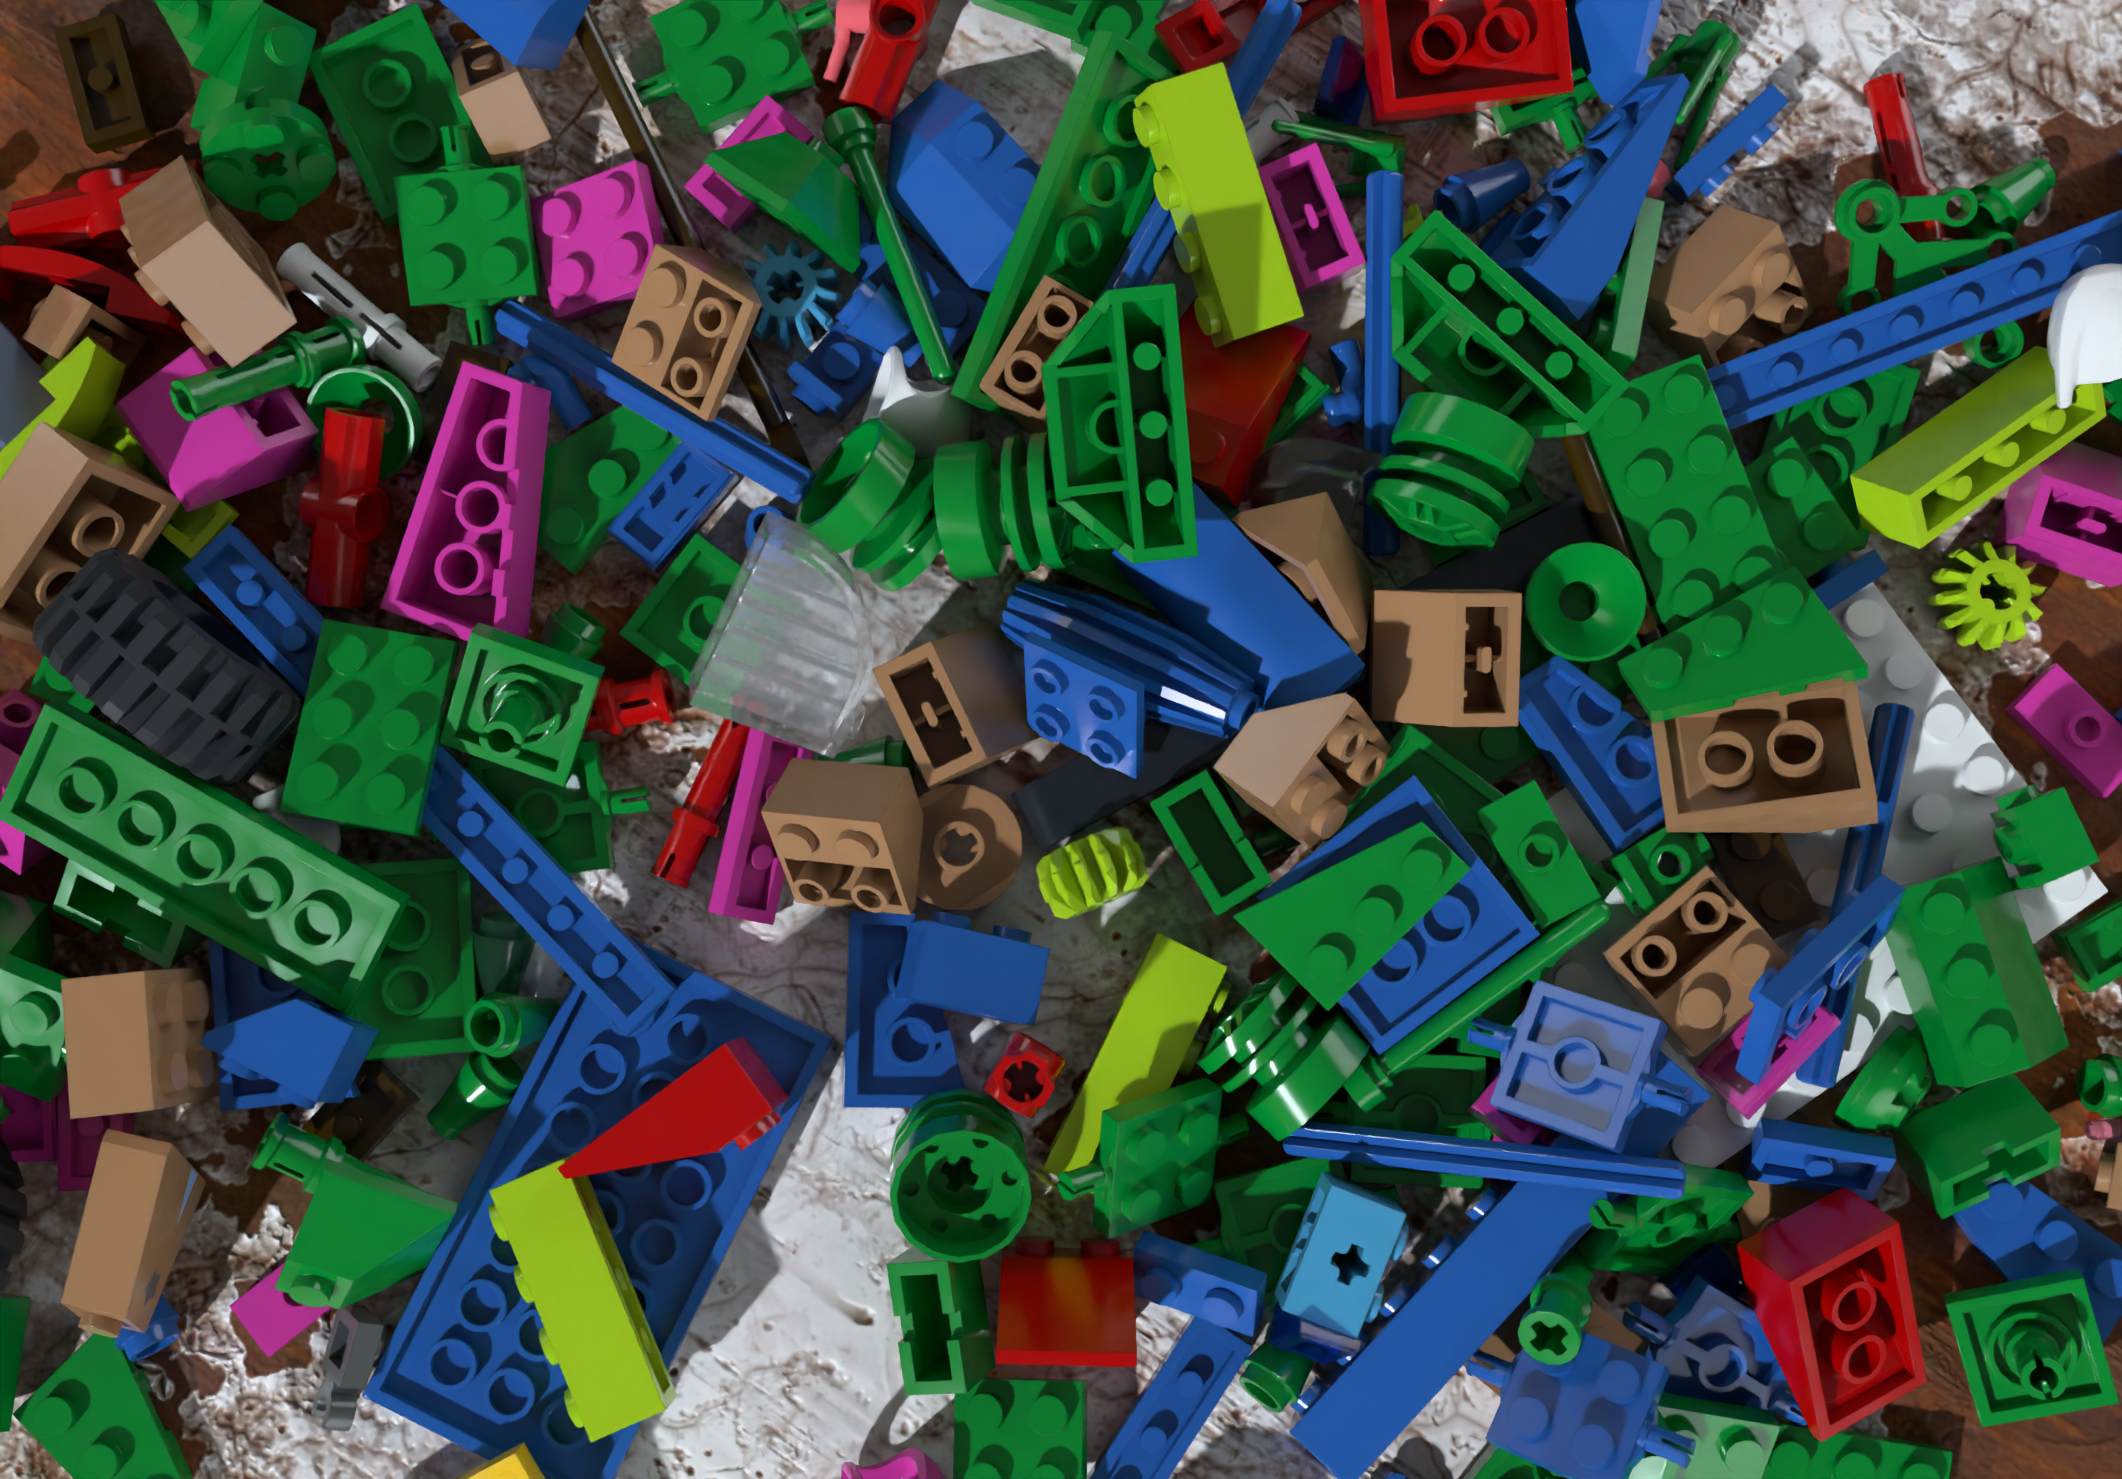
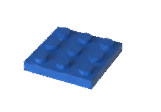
M1415 775L1257 896L1260 901H1263L1421 821L1471 868L1338 1001L1379 1055L1540 935Z

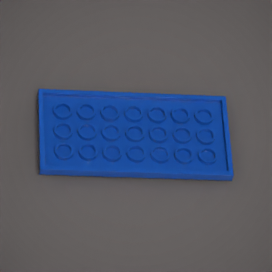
M630 935L628 936L679 989L632 1035L626 1036L574 980L572 981L460 1201L451 1223L428 1264L366 1390L362 1394L363 1397L487 1460H491L524 1442L545 1479H615L644 1420L594 1442H590L584 1426L577 1428L574 1425L565 1405L564 1392L569 1388L560 1365L553 1366L548 1361L540 1343L539 1329L543 1327V1323L535 1303H527L518 1290L514 1277V1267L519 1264L509 1240L502 1241L493 1228L489 1215V1205L494 1202L489 1191L581 1151L724 1043L745 1036L790 1098L776 1109L783 1121L742 1151L735 1141H732L718 1152L588 1175L667 1371H669L834 1039L833 1036Z

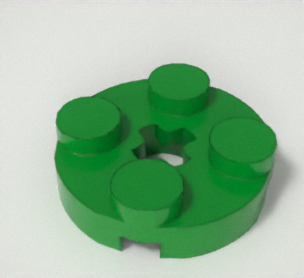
M267 99L268 107H255L246 110L245 101L229 105L216 113L207 122L200 135L201 166L205 184L219 198L232 206L246 211L260 212L264 218L271 221L290 219L297 213L298 207L304 206L322 194L337 172L334 151L323 122L309 109L284 99ZM276 151L280 152V158L272 162H258L255 157L256 154L268 157Z

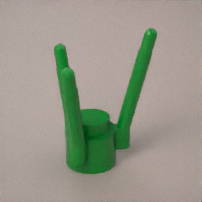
M1714 20L1701 22L1691 37L1677 34L1668 48L1649 64L1647 76L1643 79L1655 78L1674 61L1679 63L1677 74L1683 73L1690 83L1674 121L1676 124H1681L1685 121L1704 90L1673 167L1677 172L1689 161L1717 95L1730 76L1727 69L1741 50V42L1738 35L1725 24Z
M1295 110L1300 119L1299 123L1276 119L1271 124L1272 130L1277 133L1349 149L1347 173L1348 175L1358 176V182L1335 185L1340 199L1356 196L1366 197V178L1371 172L1393 170L1403 174L1406 156V138L1403 135L1386 134L1385 131L1363 129L1299 110Z

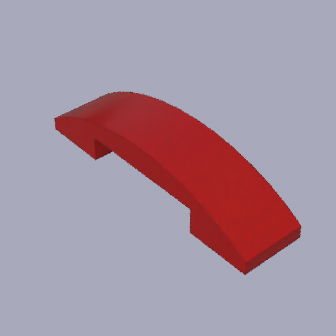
M1199 0L1156 24L1153 31L1182 75L1221 62L1224 63L1225 69H1229L1267 0H1216L1213 3L1210 0ZM1308 0L1297 3L1302 8V16L1291 36L1316 22L1347 0Z
M0 246L1 303L11 304L16 281L51 288L57 284L71 292L106 298L105 311L132 329L191 340L181 326L185 319L167 304L160 306L144 288L112 269L85 258L56 250L27 246Z

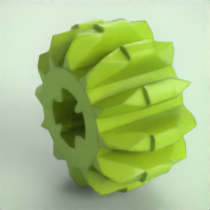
M1979 541L1972 544L1968 552L1958 549L1949 553L1945 558L1947 568L1934 571L1929 578L1942 590V593L1930 596L1926 604L1934 608L1942 607L1945 613L1939 619L1935 628L1944 631L1957 626L1956 644L1961 646L1972 645L1978 641L1981 649L1992 650L2001 647L2004 639L2009 642L2020 640L2027 634L2025 623L2036 621L2043 614L2030 599L2042 595L2047 587L2038 583L2030 584L2027 576L2033 572L2037 562L2027 560L2016 565V546L2006 544L1994 550L1990 541ZM1980 592H1989L1991 599H1982Z
M1118 826L1112 829L1107 828L1093 835L1090 834L1085 838L1056 849L1051 854L1042 857L1036 866V872L1040 881L1038 886L1045 903H1049L1055 917L1063 919L1093 911L1098 907L1112 903L1121 897L1129 895L1131 892L1141 889L1149 875L1144 864L1146 859L1139 842H1135L1129 828Z

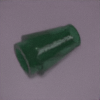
M509 912L481 914L480 927L473 929L476 988L478 992L477 1002L484 995L491 992L520 994L537 941Z

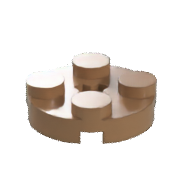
M945 784L929 790L918 797L924 816L917 896L921 900L944 910H975L987 906L1001 897L1012 885L1022 863V833L1018 821L1008 805L996 794L974 785ZM953 830H956L962 837L972 833L977 840V844L971 848V854L974 859L967 865H963L958 859L947 862L942 855V852L949 846L945 836Z

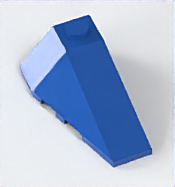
M1683 73L1642 80L1584 136L1583 143L1588 149L1581 156L1564 164L1559 170L1552 167L1538 181L1544 192L1519 217L1515 212L1509 210L1490 229L1478 245L1485 254L1560 321H1577L1589 314L1601 299L1600 292L1618 268L1690 83Z

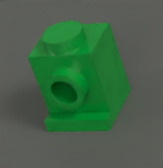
M2032 783L1995 798L2000 810L1990 813L1996 826L1993 830V838L2001 856L2009 864L2015 865L2019 873L2009 878L2013 891L2040 887L2100 861L2064 787L2039 793L2035 784Z
M1664 823L1622 851L1603 859L1600 863L1606 872L1619 881L1615 887L1634 917H1645L1698 870L1706 866L1707 862L1714 859V853L1702 832H1667L1666 823ZM1664 852L1671 853L1678 864L1677 872L1672 877H1666L1661 874L1657 866L1658 858Z

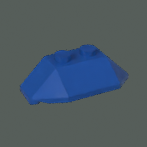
M1565 0L1570 49L1602 102L1615 106L1647 76L1650 61V44L1657 28L1662 0Z
M937 79L892 120L886 192L894 210L970 291L991 294L1041 168L977 100Z

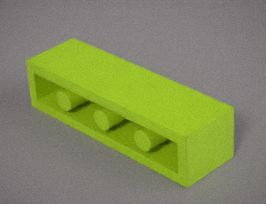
M1221 62L1151 84L1134 99L1136 108L1133 110V124L1142 146L1150 148L1157 169L1153 177L1155 193L1162 208L1171 212L1178 233L1174 238L1176 257L1182 270L1185 273H1191L1198 295L1194 302V309L1201 330L1205 335H1211L1214 347L1216 348L1303 317L1304 312L1224 63Z
M2033 347L1850 475L1861 528L1921 549L2106 417L2102 383L2077 385L2073 389L2071 405L2063 409L2058 408L2055 394L2054 369L2049 361L2047 348Z
M1158 932L1154 933L1043 1161V1170L1058 1177L1061 1172H1068L1088 1165L1093 1159L1100 1141L1103 1110L1169 1089L1177 1072L1186 1077L1189 1075L1204 1043L1195 1038L1196 1032L1205 1014L1213 1018L1217 1017L1230 991L1232 984L1223 980L1228 968L1227 966Z
M576 1152L490 1190L489 1192L494 1203L489 1205V1215L498 1237L504 1242L509 1240L519 1265L514 1267V1277L518 1290L527 1303H535L543 1323V1327L539 1329V1339L543 1352L553 1366L560 1365L569 1389L564 1392L568 1414L577 1428L585 1427L590 1442H594L665 1411L676 1398L677 1393L588 1175L565 1179L557 1169L578 1153Z

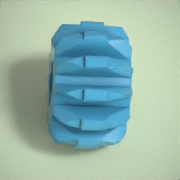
M791 239L786 246L785 255L778 256L773 244L766 243L763 247V252L767 261L764 264L750 258L745 259L743 264L745 271L752 278L750 280L762 302L755 320L753 334L756 339L763 342L775 333L778 347L782 350H788L792 344L793 334H799L804 345L812 347L815 340L811 328L816 325L823 331L829 332L833 328L834 322L826 311L837 310L843 306L841 294L832 290L840 282L837 270L835 268H823L825 258L817 248L809 251L802 257L799 242ZM798 288L801 297L796 302L788 297L780 302L777 294L782 289L792 293Z

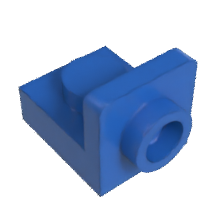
M837 321L801 365L794 360L787 369V372L796 386L791 394L801 405L819 418L827 411L842 422L875 383L883 356L871 346L844 333L847 327Z

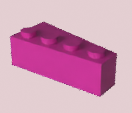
M466 361L462 362L380 608L465 641H469L470 634L478 622L528 639L551 391L492 369Z

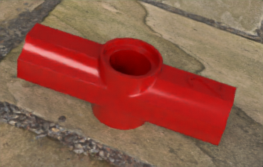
M873 0L869 10V27L839 98L841 107H863L868 111L873 124L891 125L914 65L927 50L929 41L928 31L941 0ZM897 20H905L914 24L910 31L901 35H893L885 31L887 25Z
M196 159L187 161L204 180L201 164ZM164 167L139 173L123 169L94 170L79 177L77 181L78 187L12 202L10 212H7L11 233L19 246L37 247L60 252H67L87 246L107 250L130 248L132 246L120 229L126 222L119 199Z
M341 407L326 408L319 473L306 483L299 502L302 522L312 529L304 593L308 602L322 606L343 608L363 607L370 543L382 534L389 516L387 494L377 487L386 421L380 414Z
M1017 1030L982 1088L1016 1113H1021L1033 1119L1039 1108H1043L1055 1088V1082L1068 1061L1044 1044Z

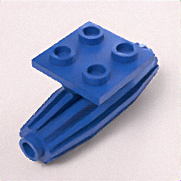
M1026 578L1023 583H1019L1015 587V591L1013 594H1010L1007 600L1008 603L1002 613L1003 622L1001 623V630L1004 631L1003 635L1024 649L1027 726L1035 730L1046 740L1060 742L1089 756L1102 767L1114 768L1134 779L1140 776L1143 772L1146 716L1214 736L1229 738L1236 730L1241 731L1250 717L1258 711L1260 697L1253 693L1255 684H1253L1254 679L1190 635L1110 599Z

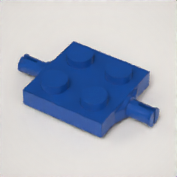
M1535 980L1524 1011L1512 1023L1511 1027L1477 1016L1470 1024L1479 1031L1468 1028L1467 1031L1469 1043H1475L1501 1052V1072L1489 1101L1490 1105L1500 1111L1621 1155L1634 1119L1644 1108L1645 1103L1684 1117L1689 1107L1682 1101L1692 1102V1088H1685L1655 1077V1062L1668 1030V1026L1662 1020L1543 981ZM1664 1095H1668V1096H1671V1097L1680 1099V1100H1682V1101H1679V1100H1676V1099H1673V1098H1670V1097H1667V1096H1664Z
M1696 1274L1673 1311L1665 1318L1637 1301L1628 1306L1637 1317L1627 1311L1624 1312L1623 1325L1651 1340L1643 1356L1666 1365L1670 1372L1662 1393L1775 1411L1798 1426L1807 1424L1804 1416L1798 1411L1800 1408L1792 1391L1787 1389L1788 1382L1750 1304Z
M1581 1331L1582 1342L1578 1354L1570 1362L1561 1365H1550L1537 1361L1526 1353L1524 1348L1511 1363L1484 1352L1480 1348L1471 1356L1475 1362L1468 1359L1466 1366L1467 1375L1475 1376L1501 1388L1500 1404L1486 1436V1439L1493 1446L1567 1479H1629L1632 1469L1645 1457L1647 1451L1676 1463L1684 1469L1691 1462V1458L1687 1453L1694 1455L1696 1440L1686 1438L1658 1426V1403L1670 1375L1667 1366L1583 1331Z

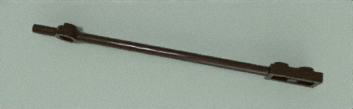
M588 6L575 31L576 38L635 160L648 166L655 201L677 246L696 247L707 251ZM748 337L736 369L765 427L770 443L767 445L812 470L815 476L811 463Z

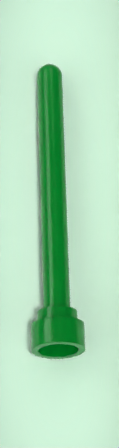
M858 106L836 111L826 118L821 127L827 145L845 160L844 164H849L933 379L940 385H950L957 378V367L874 162L872 154L875 151L874 142L877 139V133L870 115L865 108Z
M1597 899L1578 909L1425 1020L1382 1054L1377 1056L1372 1052L1367 1054L1343 1084L1347 1092L1364 1112L1367 1113L1388 1098L1386 1090L1395 1084L1392 1077L1606 924L1612 915L1610 905L1605 900Z

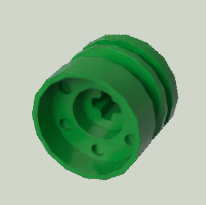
M1417 392L1408 396L1392 433V444L1402 455H1390L1382 458L1379 465V476L1382 479L1372 482L1366 497L1367 505L1375 514L1390 524L1425 541L1462 551L1483 553L1493 550L1500 532L1497 522L1506 519L1510 503L1499 491H1509L1518 488L1534 448V439L1526 429L1509 417L1470 400L1437 392Z
M877 417L869 418L855 427L823 462L813 478L814 485L811 492L806 495L799 505L796 523L799 530L831 553H843L850 549L849 561L852 568L859 573H869L872 582L884 591L895 592L910 584L930 565L942 550L934 508V459L932 457L920 458L914 462L916 449L912 442Z
M1047 431L1035 432L1030 435L1028 448L1019 434L1005 438L1001 452L1000 467L991 446L985 439L945 444L937 448L933 469L934 508L945 560L954 577L960 581L1000 576L1006 569L1009 545H1011L1019 567L1025 572L1036 571L1040 566L1041 556L1050 569L1065 568L1071 563L1075 517L1054 501Z
M1284 967L1265 981L1253 985L1231 1006L1213 1028L1208 1044L1195 1061L1209 1075L1233 1057L1235 1059L1234 1063L1219 1083L1227 1093L1242 1086L1252 1077L1255 1078L1260 1084L1253 1092L1245 1110L1278 1142L1287 1138L1305 1124L1337 1092L1358 1067L1371 1045L1367 1038L1340 1012L1331 1014L1312 1027L1306 1020L1313 1012L1318 1001L1305 990L1288 1004L1285 1000L1297 986L1298 981Z
M955 1089L937 1092L912 1106L897 1126L891 1148L890 1200L894 1222L911 1245L931 1258L956 1263L985 1259L1009 1245L1024 1226L1027 1219L1032 1196L1022 1129L1006 1106L988 1094L971 1090ZM961 1156H965V1157H969L970 1160H968V1159H961V1160H960V1158H961ZM959 1161L957 1167H956V1166H951V1165L948 1164V1163L956 1164V1163Z

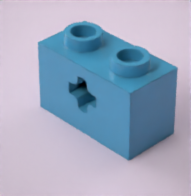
M1322 1171L1274 1290L1281 1309L1357 1339L1363 1322L1371 1323L1380 1309L1384 1286L1379 1284L1388 1260L1396 1261L1399 1258L1407 1240L1409 1226L1404 1222L1407 1214L1395 1199ZM1352 1245L1358 1254L1355 1261L1344 1259L1338 1268L1332 1258L1334 1253L1346 1254Z

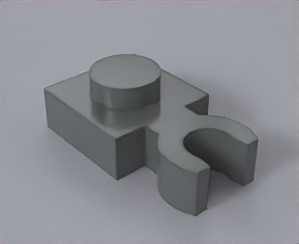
M348 1305L338 1309L321 1365L326 1371L323 1384L316 1393L311 1414L313 1418H323L321 1427L324 1430H350L356 1413L358 1389L366 1390L371 1369L377 1367L385 1350L384 1325L363 1305Z

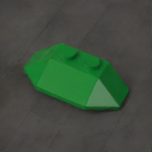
M1436 209L1390 258L1391 357L1430 392L1457 396L1487 406L1515 421L1526 429L1533 439L1584 435L1631 385Z
M1175 283L1105 290L1041 365L1054 501L1132 564L1199 556Z

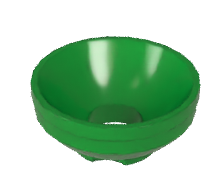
M363 364L341 367L324 375L314 385L308 396L305 411L319 431L313 445L321 456L326 408L341 407L366 411L368 400L370 398H379L391 407L394 414V426L390 432H384L378 481L384 480L400 472L414 458L420 448L423 427L419 406L410 390L390 372L376 366Z
M1591 542L1569 544L1556 549L1546 556L1532 572L1524 595L1525 617L1531 632L1540 644L1555 655L1567 660L1581 662L1602 660L1616 654L1627 646L1639 631L1645 616L1647 603L1645 586L1641 575L1630 559L1614 548ZM1579 581L1587 584L1593 590L1596 602L1593 611L1588 617L1579 621H1573L1561 612L1559 597L1562 590L1568 584Z
M1898 1026L1885 1039L1861 1070L1839 1104L1832 1121L1842 1129L1845 1128L1855 1133L1872 1134L1888 1129H1893L1897 1132L1908 1120L1932 1085L1933 1079L1928 1076L1927 1057L1921 1039L1913 1035L1906 1027Z

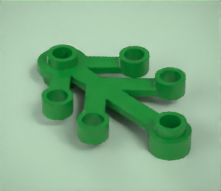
M1877 179L1855 181L1842 191L1834 207L1835 226L1843 237L1851 241L1848 284L1839 291L1836 298V308L1843 317L1852 314L1853 312L1850 308L1851 299L1860 291H1864L1867 296V303L1863 309L1881 303V295L1874 288L1879 246L1894 260L1891 298L1948 277L1940 267L1979 265L1990 261L1987 255L1988 247L1996 239H2000L2003 243V251L2000 256L2018 250V241L2010 233L1999 230H1987L1976 239L1916 242L1899 223L1936 220L1940 224L1947 226H1964L1972 221L1977 213L1978 200L1976 195L1966 188L1948 186L1941 189L1936 195L1898 197L1893 187L1884 181ZM1959 195L1963 203L1962 209L1957 216L1950 218L1946 212L1947 203L1952 197ZM1869 199L1873 204V213L1867 221L1860 223L1856 217V210L1861 202ZM2015 322L1993 329L1995 341L1987 350L1982 351L1980 348V341L1984 333L1964 340L1963 348L1967 357L1972 362L1990 369L2004 368L2018 358L2024 345L2023 332Z

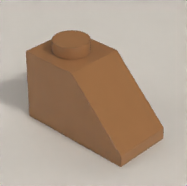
M482 37L448 51L458 96L493 163L505 158L510 160L524 159L537 152L541 148L542 142L552 139L545 115L524 67L514 66Z
M55 284L48 297L40 300L34 307L30 316V326L22 337L61 361L88 336L116 355L126 365L123 376L147 337L95 304Z

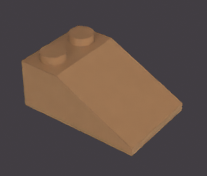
M1840 677L1805 685L1806 691L1780 696L1779 691L1737 699L1734 706L1655 723L1651 721L1667 832L1810 833L1878 823L1877 794L1856 680L1843 682V678Z

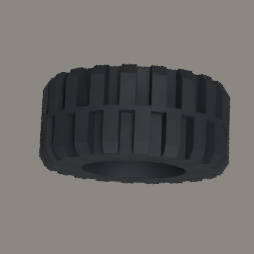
M109 548L96 552L34 620L33 641L36 642V648L40 654L49 659V664L58 674L64 676L72 683L71 686L83 697L91 700L101 709V712L115 723L121 724L148 747H153L171 762L189 769L194 775L204 780L210 779L216 785L230 787L248 781L300 722L305 698L242 632L235 629L212 608L207 607L181 585L179 586L165 574L154 567L151 568L141 559L132 554L128 555L119 548Z

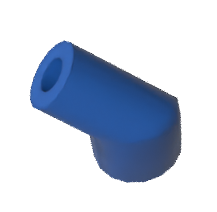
M1349 339L1337 343L1328 349L1341 389L1340 392L1328 394L1323 400L1328 423L1334 427L1341 426L1349 421L1354 425L1364 418L1365 360L1358 339Z
M537 354L522 356L523 362L509 368L508 376L551 391L550 405L567 431L594 416L570 375Z

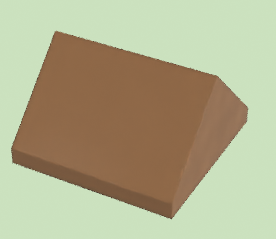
M1327 492L1250 509L1237 514L1231 520L1232 523L1356 655L1365 649L1373 581Z

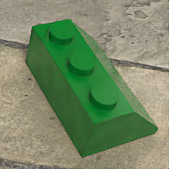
M1995 856L1901 885L1905 888L1891 930L1885 938L1938 1085L1970 1087L2032 1068L2070 1046L2001 856Z

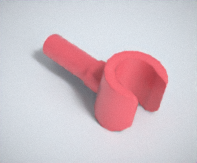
M871 0L838 1L836 6L837 32L823 76L825 81L833 84L838 83L849 47L851 46L852 33L866 34L870 24L869 10L872 3Z

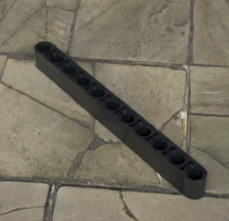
M1580 492L1499 535L1493 550L1483 553L1468 551L1398 589H1501L1522 593L1523 598L1532 572L1546 556L1556 549L1569 544L1582 542L1601 544ZM1370 613L1365 649L1357 655L1363 661L1365 667L1360 678L1348 689L1369 679ZM1150 719L1145 722L1143 772L1137 779L1114 768L1102 767L1089 756L1083 754L1013 792L1011 796L1040 851H1043L1221 757L1240 731L1236 730L1229 738H1222Z

